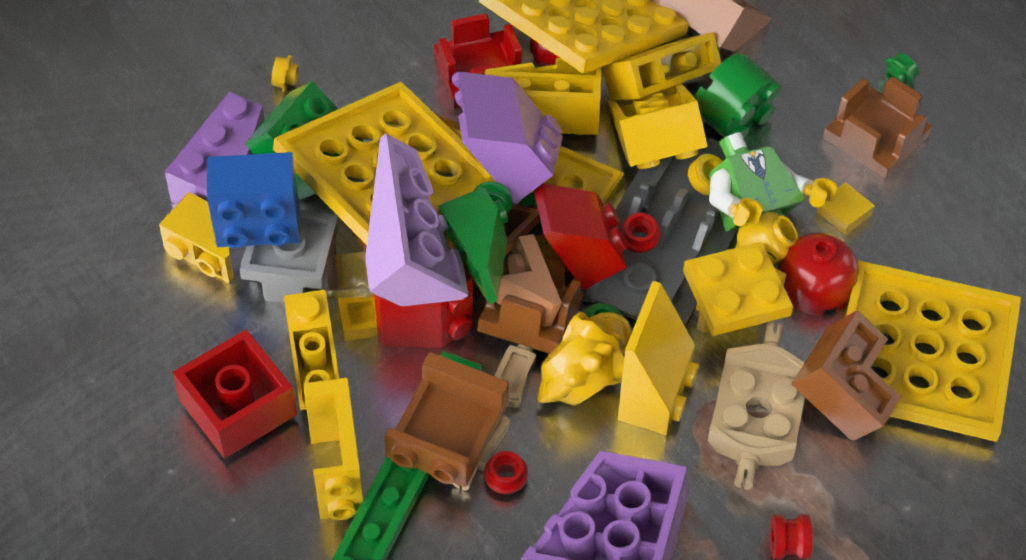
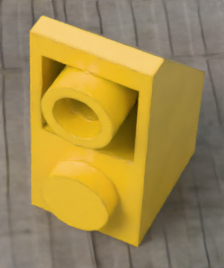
M188 192L159 224L163 247L172 257L179 260L183 258L189 261L207 276H217L230 283L234 278L229 247L217 248L208 201Z

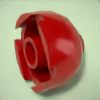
M823 232L808 233L798 237L795 245L789 248L788 254L779 263L777 268L787 274L784 289L793 307L798 311L812 315H823L824 310H832L836 307V312L844 309L849 303L852 287L856 284L859 274L857 258L847 243L834 235Z

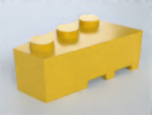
M556 58V64L534 68L533 62L485 70V75L513 78L544 116L549 114L558 122L562 133L598 135L601 67L582 73L563 59Z

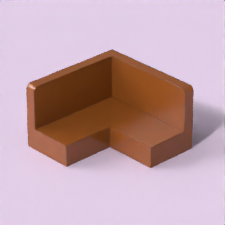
M858 310L826 328L791 383L850 440H856L884 427L901 398L895 390L871 369L872 364L888 338Z

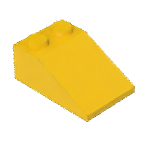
M682 83L639 99L607 100L625 158L630 167L637 165L638 169L651 168L659 165L662 158L675 155L676 159H686L698 155V149L708 147L698 101Z
M652 281L625 349L618 420L667 435L672 420L679 422L682 417L687 397L681 395L685 386L692 388L699 364L692 362L695 344L662 284Z

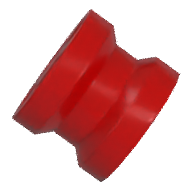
M782 514L771 515L769 539L773 559H783L786 555H796L799 559L811 558L813 538L809 514H799L795 519H786Z

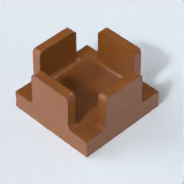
M891 77L886 82L882 94L871 86L869 87L870 81L862 78L841 98L837 117L825 128L823 139L886 179L930 136L933 125L926 122L927 117L922 114L918 115L922 95L914 89Z
M543 255L562 302L552 326L542 327L544 308L541 305L506 295L501 305L497 302L489 304L486 301L485 309L479 317L477 331L550 354L561 343L569 322L582 306L584 293L580 292L581 282L573 279L569 288L565 286L567 267L560 259ZM504 259L501 277L510 275L507 259Z

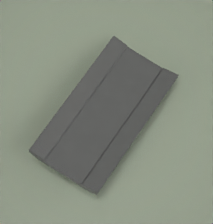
M706 137L708 147L698 149L699 154L696 156L676 159L674 155L660 159V164L657 166L639 169L615 209L621 222L616 227L620 230L622 223L635 213H646L659 224L661 230L660 241L654 249L648 252L637 253L629 249L624 250L623 254L627 268L585 290L580 287V292L584 293L583 301L612 305L622 315L637 320L652 281L662 284L686 328L696 310L697 301L683 272L684 261L728 250L739 230L726 232L719 209L710 204L709 196L696 191L688 178L690 164L701 155L713 154L722 161L726 159L719 141ZM637 232L633 236L642 238L647 235L643 232Z

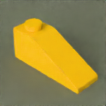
M707 32L648 49L602 66L610 100L617 101L639 99L713 72L721 64L714 32Z

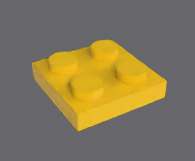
M762 242L684 261V275L712 336L791 316L793 305Z

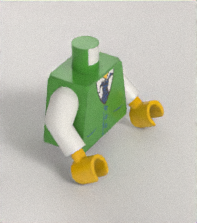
M741 133L729 135L719 142L726 159L710 171L709 202L719 209L726 232L739 229L740 226L745 225L748 221L752 225H757L761 214L768 211L785 216L809 196L810 204L816 208L825 205L826 200H834L837 184L833 180L818 178L813 182V180L794 173L780 160L773 148L767 146L749 151Z

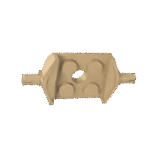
M775 322L767 323L763 344L727 349L709 430L708 442L716 452L737 461L738 469L734 485L741 489L743 477H745V490L753 487L755 469H758V465H783L793 460L797 446L796 442L805 397L791 383L805 362L780 347L784 326L778 323L776 333H773ZM759 405L764 407L769 415L764 418H757L750 415L747 408Z

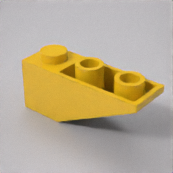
M326 289L284 295L300 410H306L303 383L339 379Z

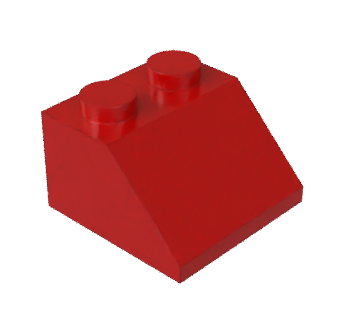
M541 184L534 190L543 234L575 279L581 282L583 290L627 268L623 251L627 249V244L620 230L616 227L621 222L611 203L604 205L596 192L549 184Z
M464 270L468 296L462 300L400 306L374 294L378 342L382 346L443 348L454 339L459 340L463 338L473 325L472 276Z

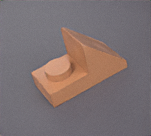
M534 234L519 236L512 253L508 257L510 275L501 277L498 300L496 302L501 305L503 298L508 295L541 305L544 308L542 327L552 326L561 307V299Z

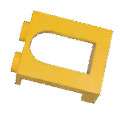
M348 378L303 383L311 444L340 441L342 465L313 469L320 519L345 520L357 513L363 501Z

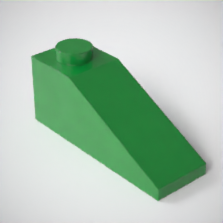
M483 187L438 205L440 214L445 217L449 227L446 229L449 241L454 249H458L464 265L488 303L491 304L498 300L507 245L503 224L508 222V217L500 199L493 201Z

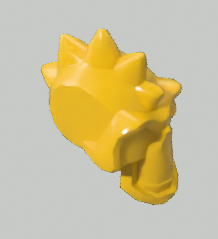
M584 312L577 313L569 322L561 343L542 363V380L537 394V401L539 403L560 401L575 406L605 386L621 383L625 349L632 334L628 321L622 315L614 312L599 313L590 318Z

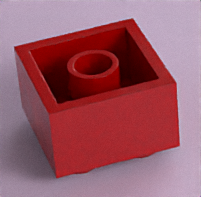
M247 329L172 372L180 402L224 459L297 415L293 386Z

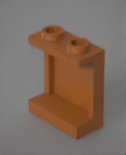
M429 352L422 364V380L396 428H388L384 435L385 456L401 467H414L431 474L432 477L442 483H455L466 488L508 406L509 382Z

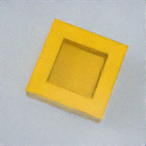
M845 182L837 188L834 200H826L825 205L818 207L816 212L841 233L847 235L872 216L875 205Z
M374 293L338 298L344 341L378 336Z

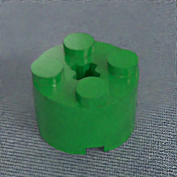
M736 53L723 61L709 75L713 83L707 91L700 87L694 97L698 101L701 118L720 136L725 138L734 133H741L744 139L749 132L748 127L755 122L762 125L773 115L775 107L771 104L782 91V86L745 53L743 56L740 53Z

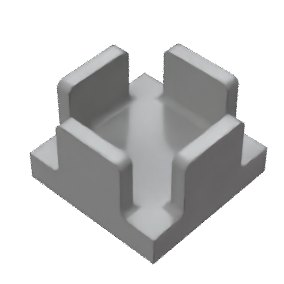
M300 210V243H289L281 246H246L239 269L241 279L261 282L264 299L278 303H285L284 295L304 293L305 287L329 290L337 262L335 239L339 227L338 215Z

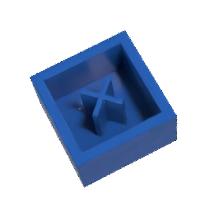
M292 152L208 157L207 201L217 248H241L251 245L281 246L289 243H300V203Z

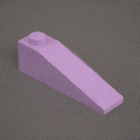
M385 134L380 138L365 256L369 290L377 296L400 306L462 300L468 296L463 261L458 249L452 248L450 250L443 232L449 227L445 217L437 215L432 207L429 196L434 191L416 149Z

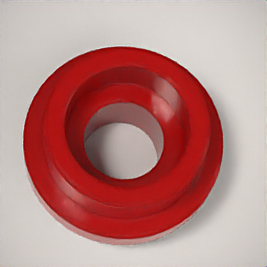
M635 213L629 216L620 228V232L626 241L627 249L633 252H648L654 249L660 241V226L653 217L646 213ZM637 232H643L647 236L639 238L633 235Z
M501 451L492 456L486 463L484 469L485 481L492 490L498 493H515L526 484L528 467L518 454L512 451ZM502 472H510L514 476L501 477L499 476V474Z

